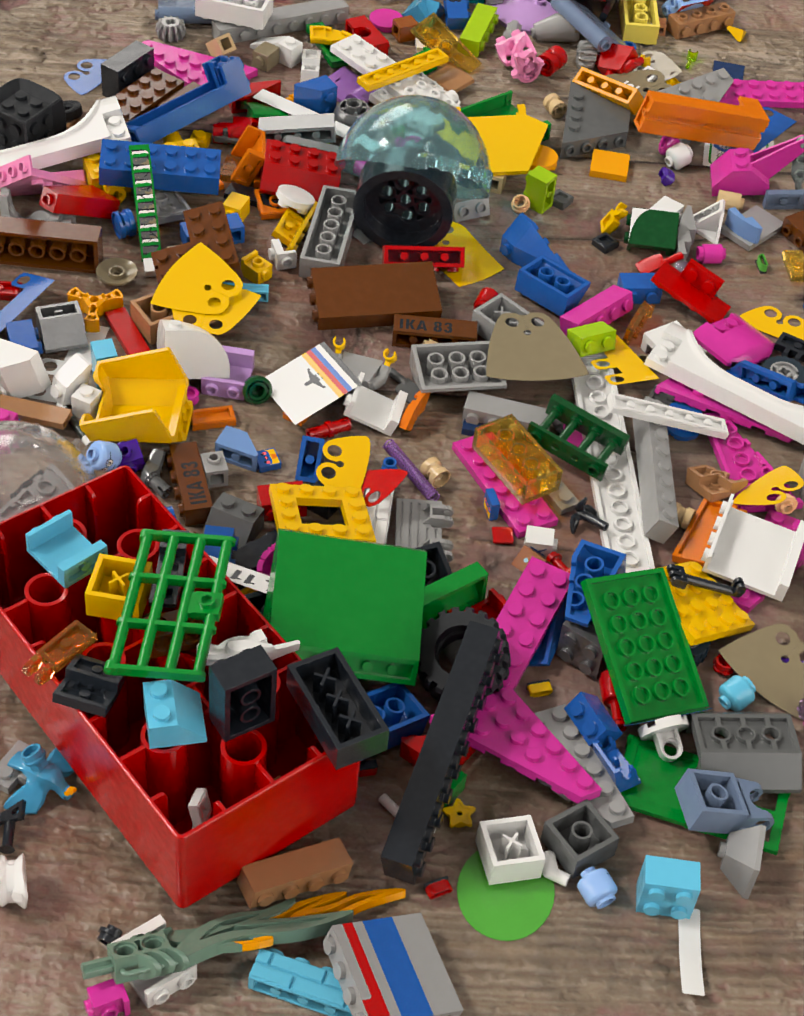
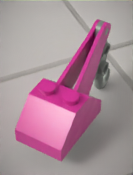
M799 135L755 153L749 148L729 149L710 164L712 196H718L719 190L740 193L742 196L765 195L766 190H769L770 187L769 179L790 162H792L791 176L795 183V190H804L802 188V183L804 182V135Z

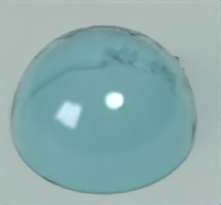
M398 96L380 102L368 109L346 132L334 161V165L337 168L357 177L360 176L366 162L391 164L417 170H428L429 166L453 174L457 185V199H486L490 196L493 173L491 172L488 151L479 131L465 114L456 107L430 96Z

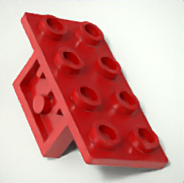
M691 258L682 272L665 262L651 278V281L658 288L671 294L675 300L681 301L691 311L697 312L711 324L722 320L731 308V306L715 296L725 281L693 258Z

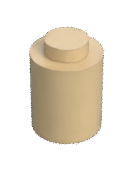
M719 190L716 202L724 199L725 210L728 211L729 208L733 207L739 210L743 209L745 198H741L742 194Z

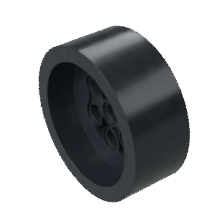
M395 147L383 150L371 157L361 170L353 201V215L356 224L368 239L381 247L384 245L435 246L447 235L451 228L457 198L455 178L443 161L427 151L412 147Z

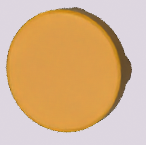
M540 145L530 170H533L538 165L549 171L556 170L558 162L557 153L548 146Z

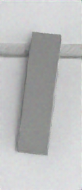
M687 205L681 217L677 232L674 254L682 252L684 259L675 262L676 269L684 268L686 257L689 255L690 247L694 243L697 231L692 207Z

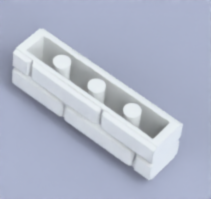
M370 488L364 490L363 497L370 491ZM376 491L372 493L368 501L371 503L377 501L381 492ZM394 491L379 504L371 507L366 506L376 543L386 544Z

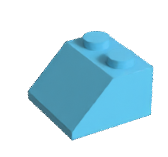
M174 680L143 682L144 709L150 749L207 742L199 692Z

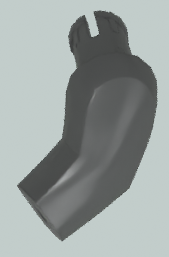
M152 448L142 469L141 480L148 488L151 487L162 499H165L170 495L167 490L170 493L173 491V488L160 478L167 452Z

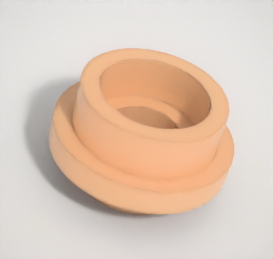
M516 195L511 202V207L516 213H524L530 208V200L525 195Z
M785 493L787 495L786 499L781 503L775 504V509L782 514H790L797 508L798 502L794 496Z

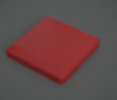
M492 527L493 543L513 544V528Z

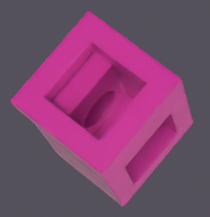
M110 979L87 988L88 1000L83 1001L87 1016H117L121 1012H124L125 1016L131 1014L130 1000L123 983L116 985L114 980Z

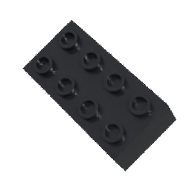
M338 647L287 665L286 686L336 770L387 750L389 728Z

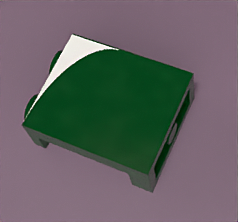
M633 207L631 214H627L626 225L629 226V231L625 232L624 243L627 244L626 250H630L631 247L665 251V256H672L676 248L679 213Z

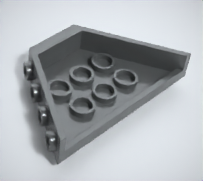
M571 81L560 158L593 153L594 149L609 150L625 147L629 130L630 110Z

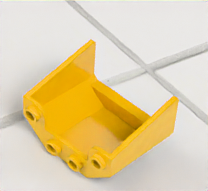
M170 347L97 361L95 371L93 372V379L103 391L97 416L94 420L91 414L86 413L82 415L79 422L81 431L85 433L89 441L127 442L136 438L138 442L147 443L186 441L193 413V403L187 398L188 377Z

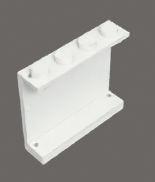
M731 493L728 502L723 500L719 510V514H722V517L717 516L713 529L717 531L716 533L711 532L707 542L711 547H706L701 560L705 562L702 571L729 582H733L735 578L741 577L747 589L782 602L790 586L804 543V521H800L795 532L732 508L734 494Z

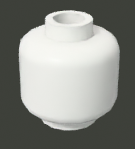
M679 142L668 148L665 154V163L668 167H673L676 170L691 163L693 157L691 147L688 144Z

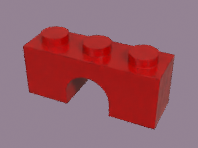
M365 15L346 19V32L360 36L363 40L388 56V50L390 49L389 41Z

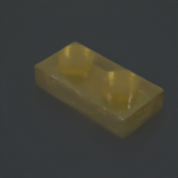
M783 250L782 259L790 281L804 282L803 251Z

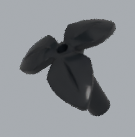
M587 497L579 501L574 508L577 512L570 519V531L572 534H575L580 520H585L602 531H606L609 527V523L597 517V511L591 505H585L588 501Z

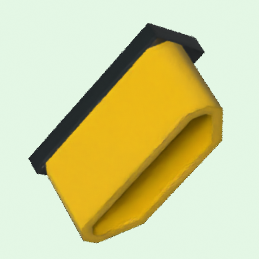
M549 679L530 682L526 685V690L529 691L530 696L533 698L547 696L553 692Z

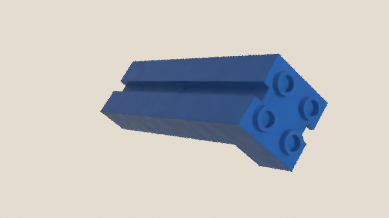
M219 55L203 63L202 66L208 82L127 122L126 126L131 141L153 143L251 93L250 82L246 77L244 64L240 57L231 56L228 58V56Z

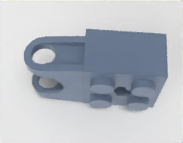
M688 768L674 788L689 831L729 834V832L759 825L766 826L767 831L774 824V818L771 813L753 804L763 794L761 785L754 781L736 778L734 773ZM759 821H766L762 824H756Z

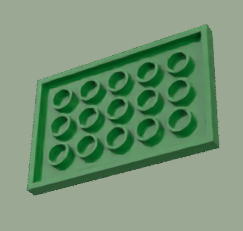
M663 567L590 578L580 582L625 724L690 709L709 707Z

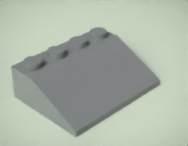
M490 341L411 345L410 369L412 378L421 393L507 388L506 380L486 377Z

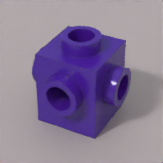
M137 438L117 443L122 453V460L118 467L129 466L135 473L142 470L145 462Z

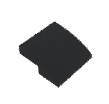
M77 653L65 669V678L53 692L52 702L105 718L115 703L127 676L107 675L103 671L105 661Z

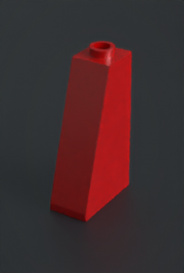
M94 185L44 186L39 201L41 207L52 213L112 219V212L118 211L121 200Z

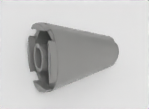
M558 12L534 23L533 28H530L531 36L536 41H579V33L575 34L577 30Z

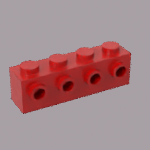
M384 245L382 250V264L432 261L434 272H438L439 268H447V272H459V268H464L465 247Z

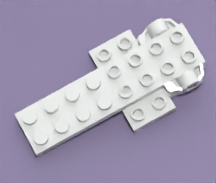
M356 34L336 42L330 47V52L363 75L397 63ZM423 72L383 86L369 95V101L393 118L403 115L423 130L430 128L435 131L452 120V107H461L459 96L454 90H443L442 86L427 77Z

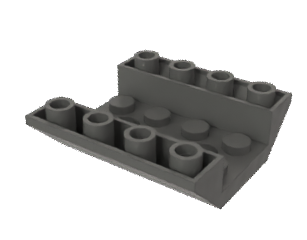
M699 711L685 714L689 722V727L685 729V732L693 734L699 757L696 769L734 773L736 778L759 783L763 793H801L802 752L791 714L781 712ZM715 734H721L725 739H720ZM765 734H770L775 739H769Z

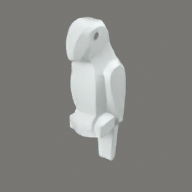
M262 629L255 630L249 636H236L223 641L219 645L211 644L206 666L258 645H261L270 659L274 660L299 650L300 641L295 640L272 645L267 642V637Z

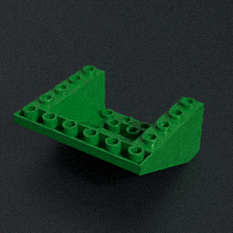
M278 528L263 617L286 642L300 641V648L295 652L302 660L338 647L357 678L415 686L420 659L427 551Z

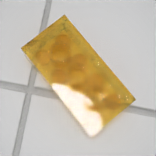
M513 414L475 428L472 448L521 505L559 490L563 470Z

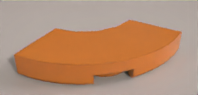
M418 391L414 395V398L417 399L412 400L408 404L400 421V428L408 431L412 430L418 416L424 412L431 392L421 393V391Z

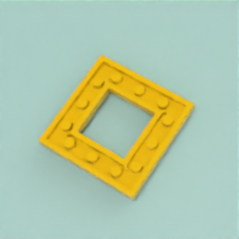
M287 483L270 484L269 495L277 533L278 528L376 543L361 488L353 486L334 487L331 485L311 486L309 484L290 485ZM298 505L340 507L345 525L302 524Z

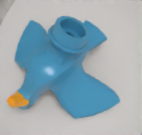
M35 743L26 747L22 752H17L9 760L7 766L21 771L27 777L25 785L6 800L4 809L7 810L23 799L26 801L25 814H37L44 804L49 790H54L64 800H69L74 796L77 788L69 786L65 781V778L74 773V770L57 748L52 750L46 759L45 749L40 744Z

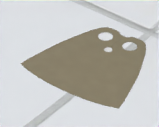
M539 312L527 315L504 313L497 319L489 342L486 377L517 381H548L575 378L589 374L570 340L546 314ZM514 318L518 320L519 324L516 327H510L506 324V320ZM533 318H541L544 320V325L535 326L531 323V320ZM529 330L531 331V334L526 335L524 334V331Z

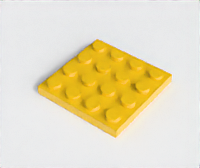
M689 561L675 564L684 567L686 574L716 582L706 572L702 571L703 567L697 562ZM667 566L663 567L682 622L681 626L690 646L752 630L755 623L745 611L738 607L731 596L687 584L685 589L674 587L671 585L666 569Z

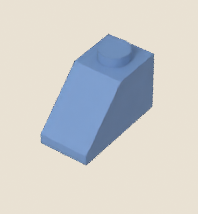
M226 425L215 442V451L223 450L227 463L256 472L258 470V453L248 433Z

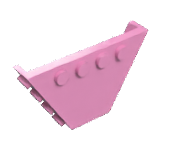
M26 155L0 166V195L1 187L9 188L12 197L42 194L44 186L87 185L85 170L48 172L32 167L31 155Z

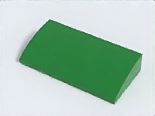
M475 562L425 586L422 628H427L426 622L431 617L434 620L439 618L438 613L445 610L446 614L453 607H459L460 611H464L466 607H471L483 601L486 595L489 573L478 562Z

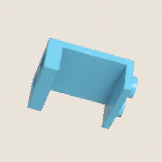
M69 509L25 534L27 552L65 589L93 572L99 553L108 555V547L102 540L91 544L73 526L72 511Z

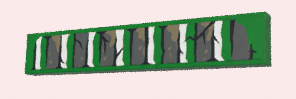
M149 144L129 145L142 262L144 258H152L151 252L161 250Z

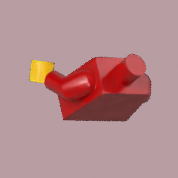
M612 43L607 51L598 53L596 57V66L604 76L628 73L638 66L647 67L651 65L650 56L645 58V55L641 54L639 57L633 46Z

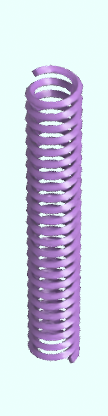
M387 440L382 448L390 457L396 459L397 465L401 470L409 472L407 477L427 500L437 501L440 498L438 491L432 487L430 482L426 480L424 475L420 473L418 468L401 448L397 446L394 440Z

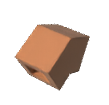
M659 18V36H665L667 18Z

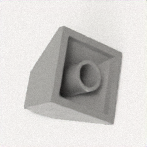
M763 825L729 832L726 842H720L717 857L722 858L720 870L744 899L749 898L760 872L766 826Z

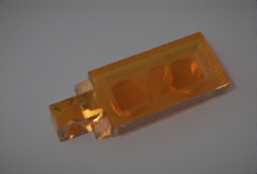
M643 301L642 305L639 306L624 334L623 342L629 346L632 339L637 340L641 328H644L648 318L652 316L655 305Z

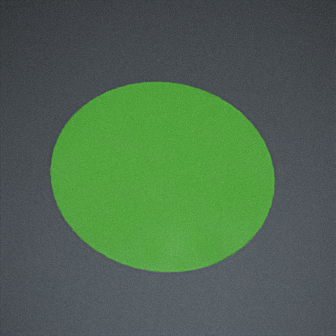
M476 851L466 861L458 878L457 898L463 916L476 931L495 940H518L534 933L546 921L554 903V882L541 875V878L489 885L479 851Z

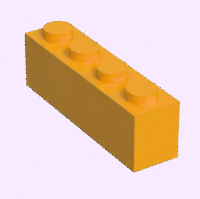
M581 67L572 81L630 110V113L636 115L644 100L638 89L584 67Z

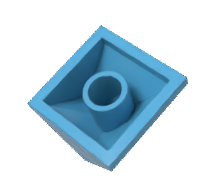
M414 0L401 15L403 17L412 15L419 25L432 28L444 14V7L440 2L434 0Z

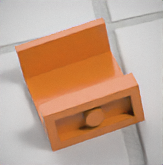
M249 124L231 151V155L241 159L231 175L232 181L249 187L265 160L266 136L264 131Z

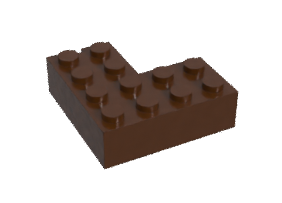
M223 201L183 211L191 242L151 252L158 285L169 269L185 253L200 242L217 254L239 278L243 277Z

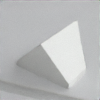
M724 199L693 214L697 229L696 233L713 244H718L725 211Z

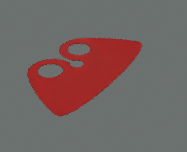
M400 469L366 471L361 486L362 493L366 488H370V491L364 497L366 506H375L383 501L404 480L408 472ZM376 491L381 492L377 501L372 503L368 501L372 493Z

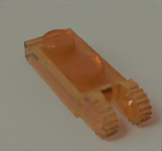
M75 620L38 649L36 654L24 664L22 673L26 676H31L34 672H37L34 678L35 683L40 686L52 679L55 672H59L70 663L76 654H81L97 641V635L81 622ZM42 663H44L45 666L41 670H39Z

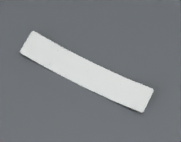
M693 909L690 919L678 920L681 985L684 994L705 996L701 960L700 910Z

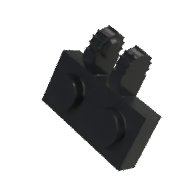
M782 332L774 345V349L782 352V357H788L789 355L794 357L797 362H804V340Z

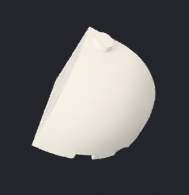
M160 319L157 331V349L170 347L188 379H201V377L230 378L228 356L221 343L212 334L187 322Z

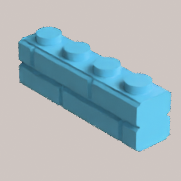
M262 948L259 950L255 963L249 973V989L327 1016H352L348 1005L344 1002L343 991L339 981L334 977L333 968L313 966L308 960L301 957L289 958L275 948H270L269 950Z

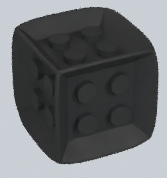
M24 78L13 79L0 87V150L48 138L67 130L64 103L62 98L54 91Z

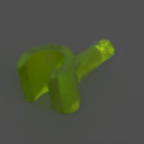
M691 49L688 50L686 69L690 68L692 62H696L698 51L691 52Z

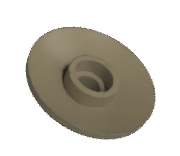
M119 257L106 259L96 268L97 278L111 286L129 284L135 280L138 274L137 266L132 261Z

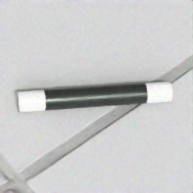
M59 402L56 403L58 407L68 408L66 405L62 406ZM73 415L68 423L89 449L94 441H89L85 433L81 431L79 421Z

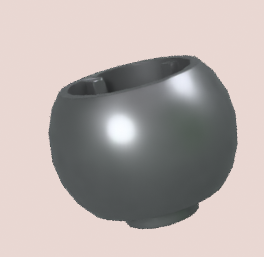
M357 98L344 99L336 106L333 112L335 121L366 134L372 126L373 113L370 106L363 100Z

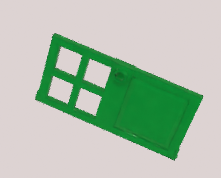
M629 734L626 739L624 757L636 769L637 775L641 779V784L621 792V795L632 811L681 825L688 829L674 788L688 768H697L698 755L683 751L677 760L666 762L659 757L653 741L640 740V737ZM664 745V751L667 755H676V748ZM778 793L775 811L757 806L771 813L774 818L769 841H764V852L774 855L778 853L788 798L791 793ZM700 832L722 839H727L728 834Z

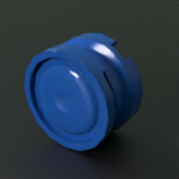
M129 208L123 209L122 212H112L113 228L119 239H124L127 235L132 237L137 234L135 218Z

